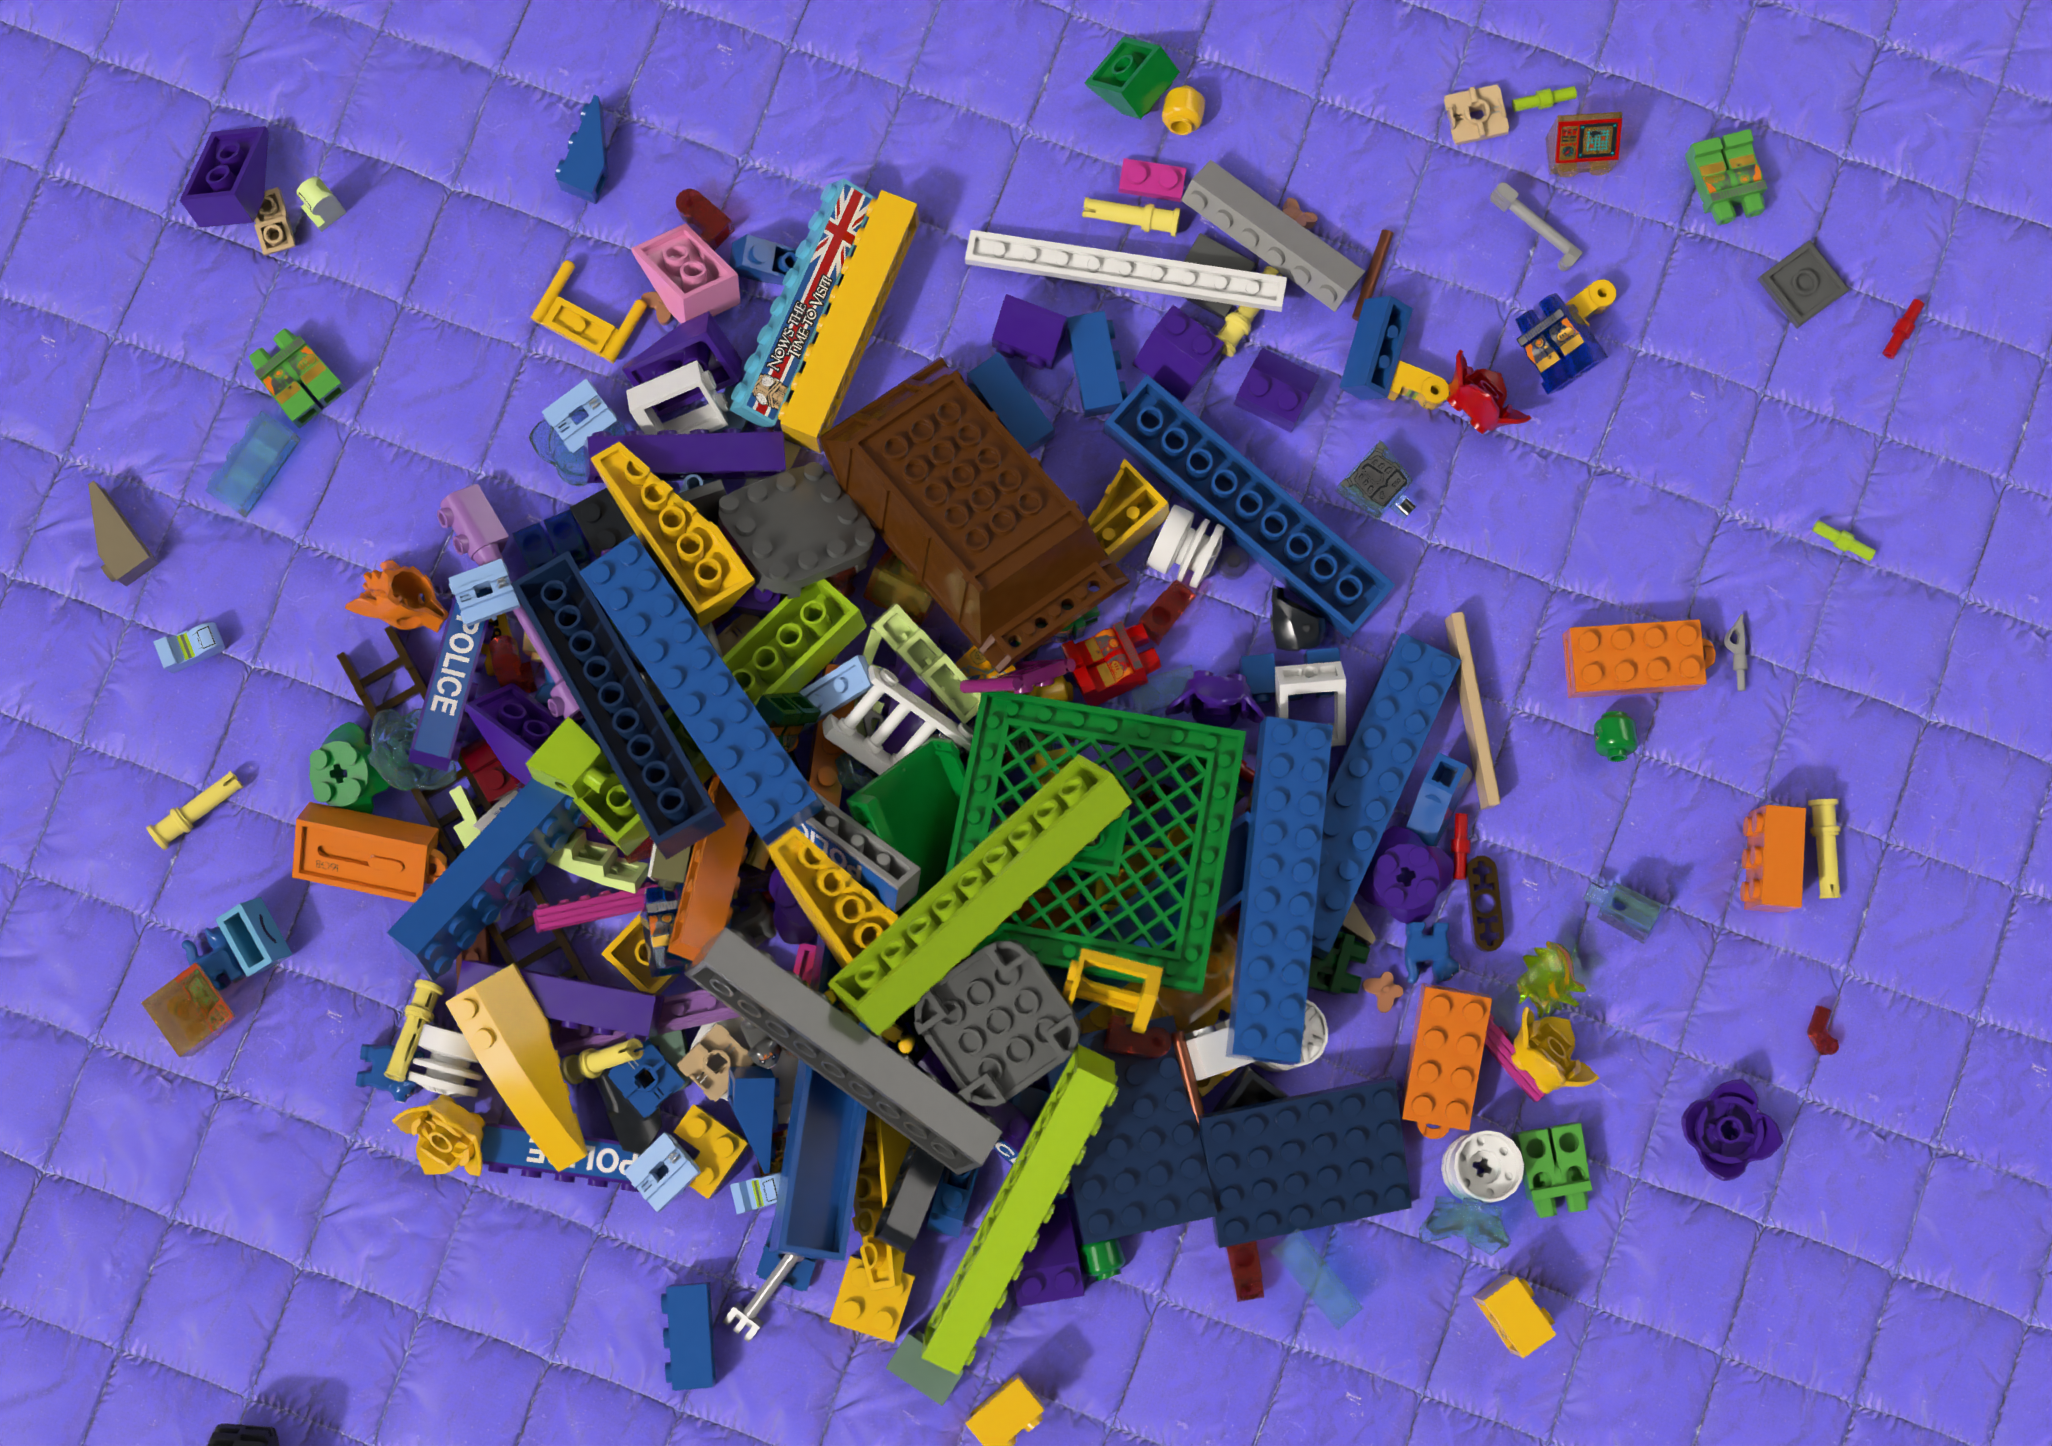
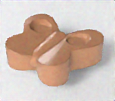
M1288 198L1282 207V212L1306 229L1314 227L1318 220L1316 214L1302 212L1294 198Z
M644 293L641 299L647 303V308L656 310L658 322L662 326L668 325L673 315L668 311L658 293Z
M1384 972L1380 978H1368L1362 983V988L1365 992L1374 994L1377 997V1009L1381 1013L1389 1012L1394 999L1401 997L1404 993L1401 986L1394 984V978L1390 972Z

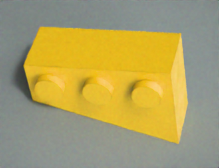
M1125 458L1114 480L1106 488L1105 495L1096 510H1093L1088 519L1101 547L1115 564L1162 524L1170 513L1168 502Z

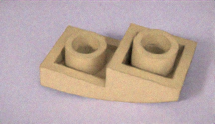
M277 187L265 191L264 201L255 218L256 224L254 226L263 255L267 256L294 248L296 245L281 190Z

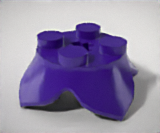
M1206 670L1194 671L1193 678L1186 682L1182 693L1165 710V715L1168 716L1179 714L1183 711L1189 714L1192 710V716L1198 724L1229 728L1233 725L1239 713H1241L1240 717L1242 719L1248 718L1255 723H1261L1265 718L1264 713L1252 696L1250 685L1246 684L1247 677L1245 675L1233 673L1228 674L1227 677L1213 676L1212 672Z
M1392 826L1383 833L1358 888V893L1367 902L1388 909L1391 916L1399 922L1406 924L1422 922L1435 908L1437 896L1447 889L1451 883L1454 863L1444 850L1436 846L1425 845L1413 831ZM1408 867V871H1414L1415 877L1410 879V884L1404 886L1403 881L1398 882L1396 878L1397 875L1401 874V868Z
M776 868L771 875L769 890L770 895L775 901L774 925L784 943L804 944L810 942L819 934L796 900L780 871Z
M1743 1079L1720 1084L1707 1098L1691 1103L1681 1118L1685 1139L1697 1151L1704 1168L1721 1181L1738 1178L1745 1172L1749 1162L1764 1160L1772 1156L1784 1142L1778 1124L1770 1116L1759 1110V1098L1756 1091ZM1726 1121H1729V1127L1734 1129L1733 1135H1727L1726 1139L1724 1138V1133L1721 1132V1126L1725 1125Z

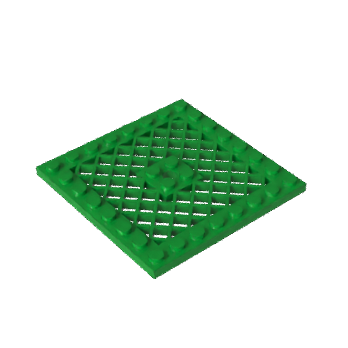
M1006 691L982 692L945 875L999 827L997 826L990 831L993 811L1003 824L1007 817L999 808L1001 805L1014 798L1021 807L1025 802L1019 793L1031 785H1034L1037 791H1039L1043 787L1039 782L1040 779L1051 772L1055 775L1060 772L1058 767L1071 758L1074 759L1089 746H1092L1100 757L1093 763L1100 767L1104 764L1107 766L1141 814L1128 822L1130 810L1125 809L1119 818L1110 822L1099 833L1101 839L1097 845H1085L1070 863L1060 868L1044 887L1036 890L1027 899L1037 911L1036 914L1022 922L1016 912L1011 913L1010 916L1016 924L1002 922L994 933L986 936L973 948L971 954L977 953L985 946L998 940L1016 939L1020 943L1025 944L1037 956L1044 967L1069 971L1071 960L1078 961L1082 948L1163 968L1159 987L1202 994L1246 731L1024 694H1014ZM1009 729H1016V730H1017V731H1015L1014 733H1012V734H1010V735L1008 736V734H1009ZM1032 732L1050 736L1039 742ZM1026 734L1034 747L1019 755L1012 743ZM1066 738L1082 740L1083 742L1072 748ZM1059 740L1067 752L1053 761L1045 748ZM1099 744L1116 747L1105 753ZM1007 748L1014 760L1002 767ZM1132 749L1149 753L1139 759ZM1125 751L1133 764L1119 772L1111 759ZM1039 753L1047 763V766L1033 774L1025 762ZM1165 755L1183 758L1172 765ZM1158 757L1166 769L1152 777L1144 765ZM1198 760L1207 761L1206 770ZM1191 762L1199 775L1186 783L1177 770ZM1020 766L1028 778L1013 787L1006 774ZM1139 770L1147 782L1133 791L1124 778ZM1171 775L1180 788L1166 796L1158 783ZM1001 780L1008 789V792L996 799L999 781ZM1204 781L1201 800L1199 801L1191 789ZM1152 788L1161 801L1147 810L1138 797ZM1185 794L1194 807L1180 815L1172 802ZM1166 807L1175 820L1160 828L1152 815ZM1198 813L1194 834L1185 821ZM1146 820L1155 833L1141 842L1132 829ZM1180 826L1188 839L1174 847L1166 834ZM1127 833L1135 847L1123 854ZM1160 839L1169 852L1155 861L1146 848ZM1193 845L1188 866L1180 853ZM1141 852L1149 866L1135 874L1126 861ZM1174 858L1183 871L1169 880L1160 867ZM1121 866L1130 879L1115 887L1109 877L1118 878ZM1075 871L1091 873L1093 875L1082 882ZM1154 871L1163 885L1149 893L1140 880ZM1068 873L1077 886L1062 895L1053 882ZM1187 877L1183 899L1174 886ZM1102 879L1110 892L1096 901L1087 888ZM1135 884L1144 898L1130 907L1121 893ZM1048 886L1057 899L1042 909L1034 895ZM1168 890L1177 904L1163 913L1154 899ZM1082 892L1090 906L1076 915L1067 901ZM1115 898L1124 911L1109 920L1101 907ZM1149 904L1158 917L1143 926L1135 912ZM1062 905L1071 919L1056 928L1047 915ZM1181 910L1177 932L1168 918ZM1095 911L1104 925L1090 934L1081 920ZM1129 917L1138 931L1124 940L1114 926ZM1042 919L1049 930L1030 926ZM1163 923L1172 936L1160 945H1157L1148 932ZM1076 925L1083 936L1063 932ZM1110 931L1117 942L1097 938ZM1143 936L1151 948L1131 944ZM1176 942L1174 952L1165 950ZM1096 966L1086 967L1082 970L1084 974L1142 984L1145 980L1141 977Z

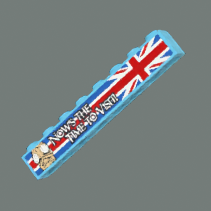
M841 179L829 183L823 190L820 198L823 201L819 211L813 214L808 223V228L810 229L806 240L804 239L799 244L795 256L798 258L795 265L788 270L783 279L785 287L782 294L774 300L770 308L772 316L769 323L759 332L757 337L759 345L755 354L753 353L745 363L744 371H746L742 383H738L732 392L731 399L733 403L729 410L761 428L775 426L779 411L791 390L792 381L803 363L805 351L809 343H812L816 334L818 321L828 307L831 291L841 278L844 261L853 251L857 231L865 224L867 219L866 212L872 198H875L848 180Z

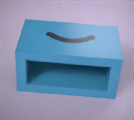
M261 897L240 903L215 919L247 977L267 971L293 955Z

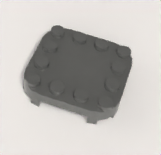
M811 462L806 464V466L791 468L737 489L721 497L719 500L718 528L730 544L737 549L739 556L754 574L755 586L762 593L767 589L775 593L788 594V599L800 597L802 587L851 567L856 573L866 568L867 561L872 555L875 533L870 522L850 496L841 489L836 479L827 471H824L823 466L819 463Z
M1016 939L998 940L985 946L948 972L944 979L935 983L922 995L915 1006L914 1025L918 1034H922L961 1090L959 1093L968 1102L971 1101L981 1106L995 1107L1007 1102L1017 1093L1064 1062L1074 1052L1081 1038L1080 1023L1075 1011L1037 956L1025 944L1020 943Z

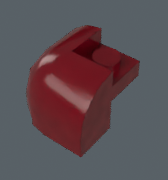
M483 736L461 748L460 752L470 773L474 775L490 804L525 786V784L505 770Z

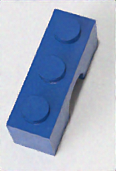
M1339 647L1306 650L1303 655L1304 664L1341 661ZM1274 653L1241 656L1239 660L1240 674L1247 677L1246 684L1250 685L1252 696L1257 704L1271 702L1270 697H1275L1276 665ZM1334 691L1316 693V698L1334 697ZM1303 694L1288 695V701L1303 699Z

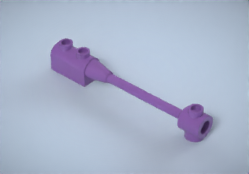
M475 484L455 491L445 497L440 503L441 509L437 511V517L443 528L452 526L457 535L453 537V545L459 555L468 553L471 560L475 561L479 566L498 559H502L504 563L501 553L509 536L480 486ZM520 603V608L514 609L513 612L555 682V686L550 692L552 698L548 699V708L554 717L563 715L564 719L570 717L574 722L584 718L523 605Z

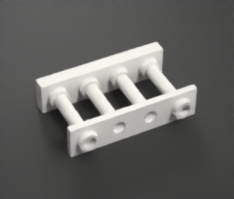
M874 665L868 668L870 681L873 686L848 716L839 720L830 713L822 722L826 739L879 775L923 744L936 729L951 738L959 750L961 747H964L969 752L974 733L966 724L960 723L958 725L898 683V678L892 672L885 668L880 670ZM886 693L898 701L899 704L875 733L865 738L857 732L856 726L881 696ZM910 711L924 719L923 725L898 754L893 753L890 755L883 750L882 744Z

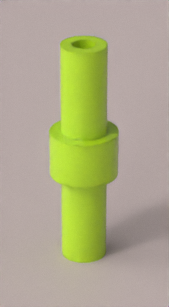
M1571 86L1553 91L1547 88L1536 91L1535 95L1512 99L1513 111L1518 112L1536 107L1541 110L1553 107L1554 103L1576 99V88Z
M1817 520L1811 530L1833 542V546L1843 552L1848 550L1869 562L1875 555L1876 550L1854 539L1855 535L1844 529L1839 531Z

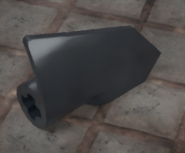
M611 1069L604 1071L599 1077L594 1078V1081L607 1109L606 1115L611 1129L623 1151L641 1155L649 1148L662 1127L660 1107L657 1108L649 1117L644 1118L608 1077ZM647 1069L638 1077L646 1088L655 1081L653 1075Z

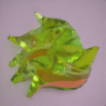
M1549 941L1546 942L1547 948H1534L1538 956H1523V961L1528 971L1516 981L1520 994L1519 1004L1529 997L1537 1008V1016L1539 1018H1542L1544 1012L1548 1015L1551 1007L1562 1011V1006L1559 1002L1577 1007L1579 1003L1571 996L1570 991L1586 992L1585 985L1575 980L1570 952L1561 944Z

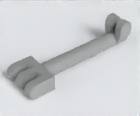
M1500 183L1490 195L1491 202L1503 212L1507 209L1511 210L1563 252L1564 256L1558 262V268L1561 271L1569 270L1583 252L1517 199L1519 195L1517 191L1507 183Z
M785 1254L745 1308L737 1302L722 1322L728 1326L737 1317L740 1321L733 1331L739 1334L747 1325L750 1330L747 1331L744 1339L749 1343L764 1324L757 1317V1314L795 1263L801 1262L805 1257Z

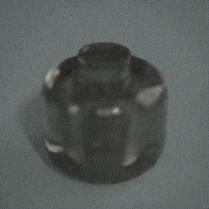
M1228 546L1218 555L1216 565L1218 572L1225 579L1237 580L1247 572L1250 561L1244 549L1238 546Z

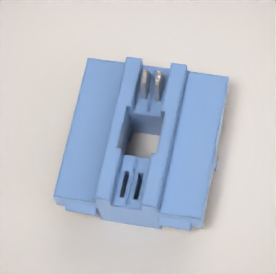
M587 379L583 380L542 411L543 417L550 426L552 425L564 441V445L573 454L584 447L587 436H592L594 432L606 431L618 422L615 413L611 408H608L596 392L597 389ZM584 408L589 416L576 425L571 417L574 416V413Z
M502 559L448 578L452 594L455 595L461 610L460 615L467 627L492 618V621L496 620V616L520 608L521 602L511 586L508 576L509 572ZM486 587L487 589L492 588L493 593L477 598L476 593H479V590Z
M664 1132L623 1173L632 1182L631 1184L634 1188L639 1190L642 1197L650 1203L656 1212L660 1213L679 1194L682 1195L685 1192L684 1189L701 1172L698 1165L678 1144L674 1137ZM662 1165H666L669 1168V1172L660 1179L656 1173Z

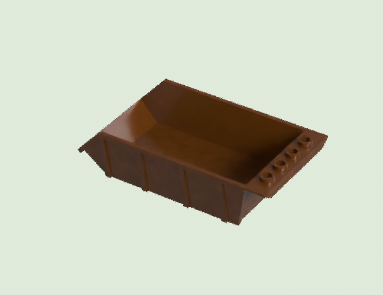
M942 357L937 358L818 437L841 489L850 496L868 519L873 529L999 674L1130 583V580L1101 547L1087 518L1082 514L1078 503L1074 499L1071 501L1044 472L1041 462L1036 457L1032 458L1002 425L995 411L990 412L965 384L962 375L957 370L952 371L949 369ZM1092 586H1096L1099 588V590L1092 592L1089 590V588ZM1066 604H1070L1073 606V608L1070 610H1065L1063 606ZM1041 622L1047 624L1045 628H1038L1036 625ZM1012 641H1019L1021 643L1017 647L1010 645Z

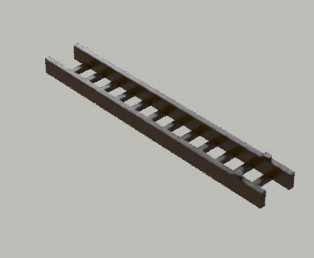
M390 625L384 630L397 651L399 658L361 678L349 655L342 652L337 655V658L386 747L401 765L400 772L431 827L439 828L438 841L452 864L465 848L462 843L455 847L444 827L463 816L457 808L439 818L429 798L467 777L477 795L472 800L476 809L483 806L487 813L494 806V803L490 804L486 799L474 775L470 773L461 752L458 757L461 770L425 790L420 785L413 770L422 765L408 762L398 745V742L415 733L419 720L392 734L382 715L418 694L425 700L428 685L397 629ZM404 666L415 685L377 706L367 687ZM533 875L524 884L518 896L530 890L537 905L549 903ZM533 915L504 932L501 931L497 922L486 925L508 966L515 963L517 968L524 969L561 947L572 968L559 976L569 978L577 976L580 980L593 982L563 928L552 930L556 937L554 941L518 961L507 940L535 925Z

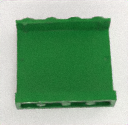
M931 737L846 800L855 821L921 868L917 894L901 907L896 914L903 915L946 874L966 773L959 757V749L953 740Z

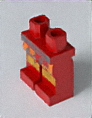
M1122 621L1114 624L1113 628L1104 629L1095 636L1074 644L1073 640L1061 644L1065 659L1072 658L1075 661L1076 667L1071 673L1087 705L1098 706L1130 691L1138 684L1139 687L1147 684V674L1162 667L1154 647L1141 653L1136 651V648L1150 643L1142 623L1125 628Z

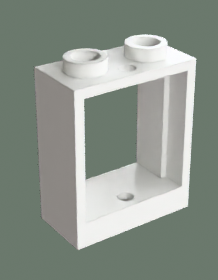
M697 360L626 390L629 411L645 435H657V432L662 430H675L677 434H690V431L695 429H707L711 433L728 425L726 412L730 408L727 399L722 392L719 394L716 392V384L709 370L704 372ZM696 387L700 388L709 403L708 405L663 424L651 407Z
M1341 661L1275 667L1276 717L1288 719V695L1334 691V723L1330 724L1333 725L1331 748L1346 745V677Z

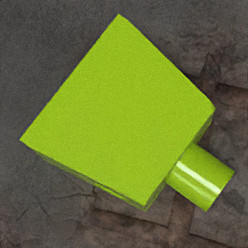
M567 717L525 763L533 779L575 799L581 798L589 788H592L601 795L605 794L613 783V778L604 772L608 768L609 763L603 750L570 717Z

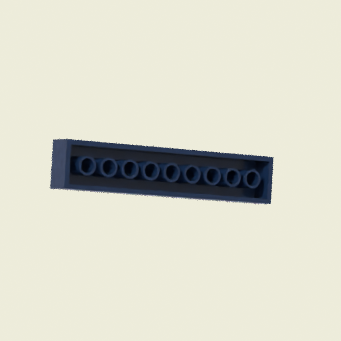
M567 551L512 582L511 586L652 840L667 860L726 826L598 599L579 573L581 571L570 552Z

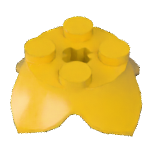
M1527 1006L1523 1009L1521 1027L1514 1039L1515 1052L1511 1055V1058L1520 1070H1526L1535 1079L1536 1085L1543 1093L1549 1094L1553 1090L1568 1086L1584 1087L1593 1084L1599 1079L1598 1075L1585 1063L1580 1062L1579 1059L1571 1060V1055L1575 1048V1037L1570 1019L1548 1016L1535 1021L1532 1010Z
M442 1094L437 1100H433L424 1106L409 1108L399 1113L392 1120L406 1134H412V1136L418 1134L416 1155L425 1175L446 1174L455 1170L459 1165L460 1167L464 1165L466 1172L470 1175H481L483 1169L481 1145L484 1137L482 1128L485 1126V1121L480 1115L473 1112L469 1113L462 1106L456 1104L450 1096Z

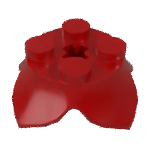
M1460 349L1457 352L1455 372L1452 381L1448 385L1451 394L1446 399L1454 409L1459 412L1463 409L1472 418L1470 423L1478 432L1484 434L1487 430L1493 431L1505 425L1526 423L1531 419L1530 415L1513 409L1512 405L1508 404L1503 408L1507 399V390L1501 373L1487 369H1476L1473 371L1472 367L1467 366L1463 351Z

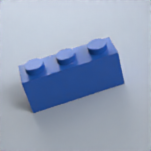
M1391 295L1364 300L1339 386L1340 389L1360 400L1388 398L1413 308Z
M1105 310L1067 317L1066 329L1084 418L1113 413L1128 396L1125 381L1119 382L1117 370L1122 369L1119 351H1113L1111 339H1115L1113 321L1106 320Z
M999 352L967 373V386L990 412L995 411L1002 425L1028 454L1054 437L1055 428Z
M710 1282L667 1286L666 1293L661 1294L662 1314H668V1328H663V1343L665 1349L670 1348L671 1361L665 1363L666 1382L672 1383V1391L713 1388L717 1383Z

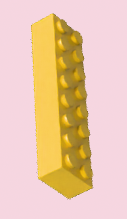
M881 190L877 199L872 198L866 212V216L869 217L865 228L860 227L854 239V245L857 246L852 257L848 255L844 261L841 274L844 275L840 286L835 284L831 291L828 302L832 305L828 314H822L818 321L816 332L819 335L815 344L809 343L803 361L806 362L803 372L796 373L791 384V390L794 391L790 402L785 401L778 415V420H781L780 427L782 428L785 440L820 454L823 448L818 437L829 431L834 424L919 226L917 204L884 190Z

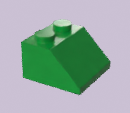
M1123 36L1085 81V85L1120 113L1142 119L1144 115L1151 111L1153 104L1163 92L1171 87L1173 80L1180 71L1161 46Z

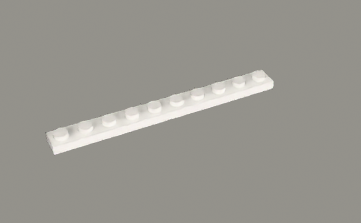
M976 230L970 231L965 256V263L968 265L1282 312L1287 277Z

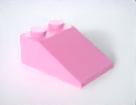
M686 223L632 247L634 257L666 308L681 324L709 311L712 316H715L741 304L738 274Z

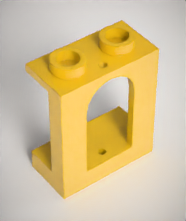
M1082 948L1079 960H1071L1062 994L1071 1007L1074 998L1077 997L1135 1012L1131 1031L1145 1034L1157 999L1163 968ZM1096 966L1141 977L1145 980L1141 992L1136 993L1091 981L1082 974V970L1086 967Z

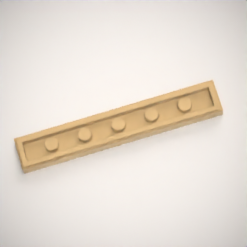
M1463 612L1451 613L1444 621L1451 656L1462 660L1455 678L1481 810L1490 809L1499 805L1501 800L1465 615Z

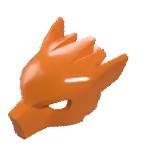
M393 560L381 562V572L376 569L371 573L366 572L363 575L366 582L362 585L366 591L360 593L359 598L345 605V609L356 614L381 619L389 625L403 630L425 626L438 633L449 615L436 599L434 588L426 574L423 575L414 566L400 567ZM421 593L424 595V602L420 597Z

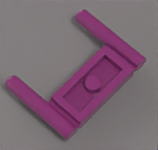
M1072 658L1017 662L1015 671L997 676V678L963 680L960 683V690L963 693L1013 691L1014 694L1033 691V685L1039 687L1053 684L1055 677L1074 671L1076 664Z

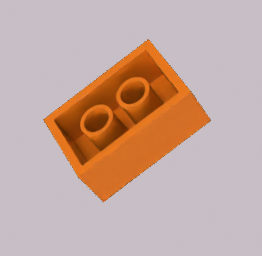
M1764 805L1750 811L1749 815L1745 817L1743 834L1748 837L1747 849H1744L1742 853V868L1746 869V881L1742 882L1740 888V899L1745 902L1744 910L1785 913L1802 908L1806 808Z

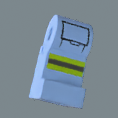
M215 622L204 623L192 628L190 631H184L169 638L165 636L153 641L163 668L173 674L214 656L225 649Z
M778 1172L731 1184L736 1213L741 1214L776 1204L781 1173Z

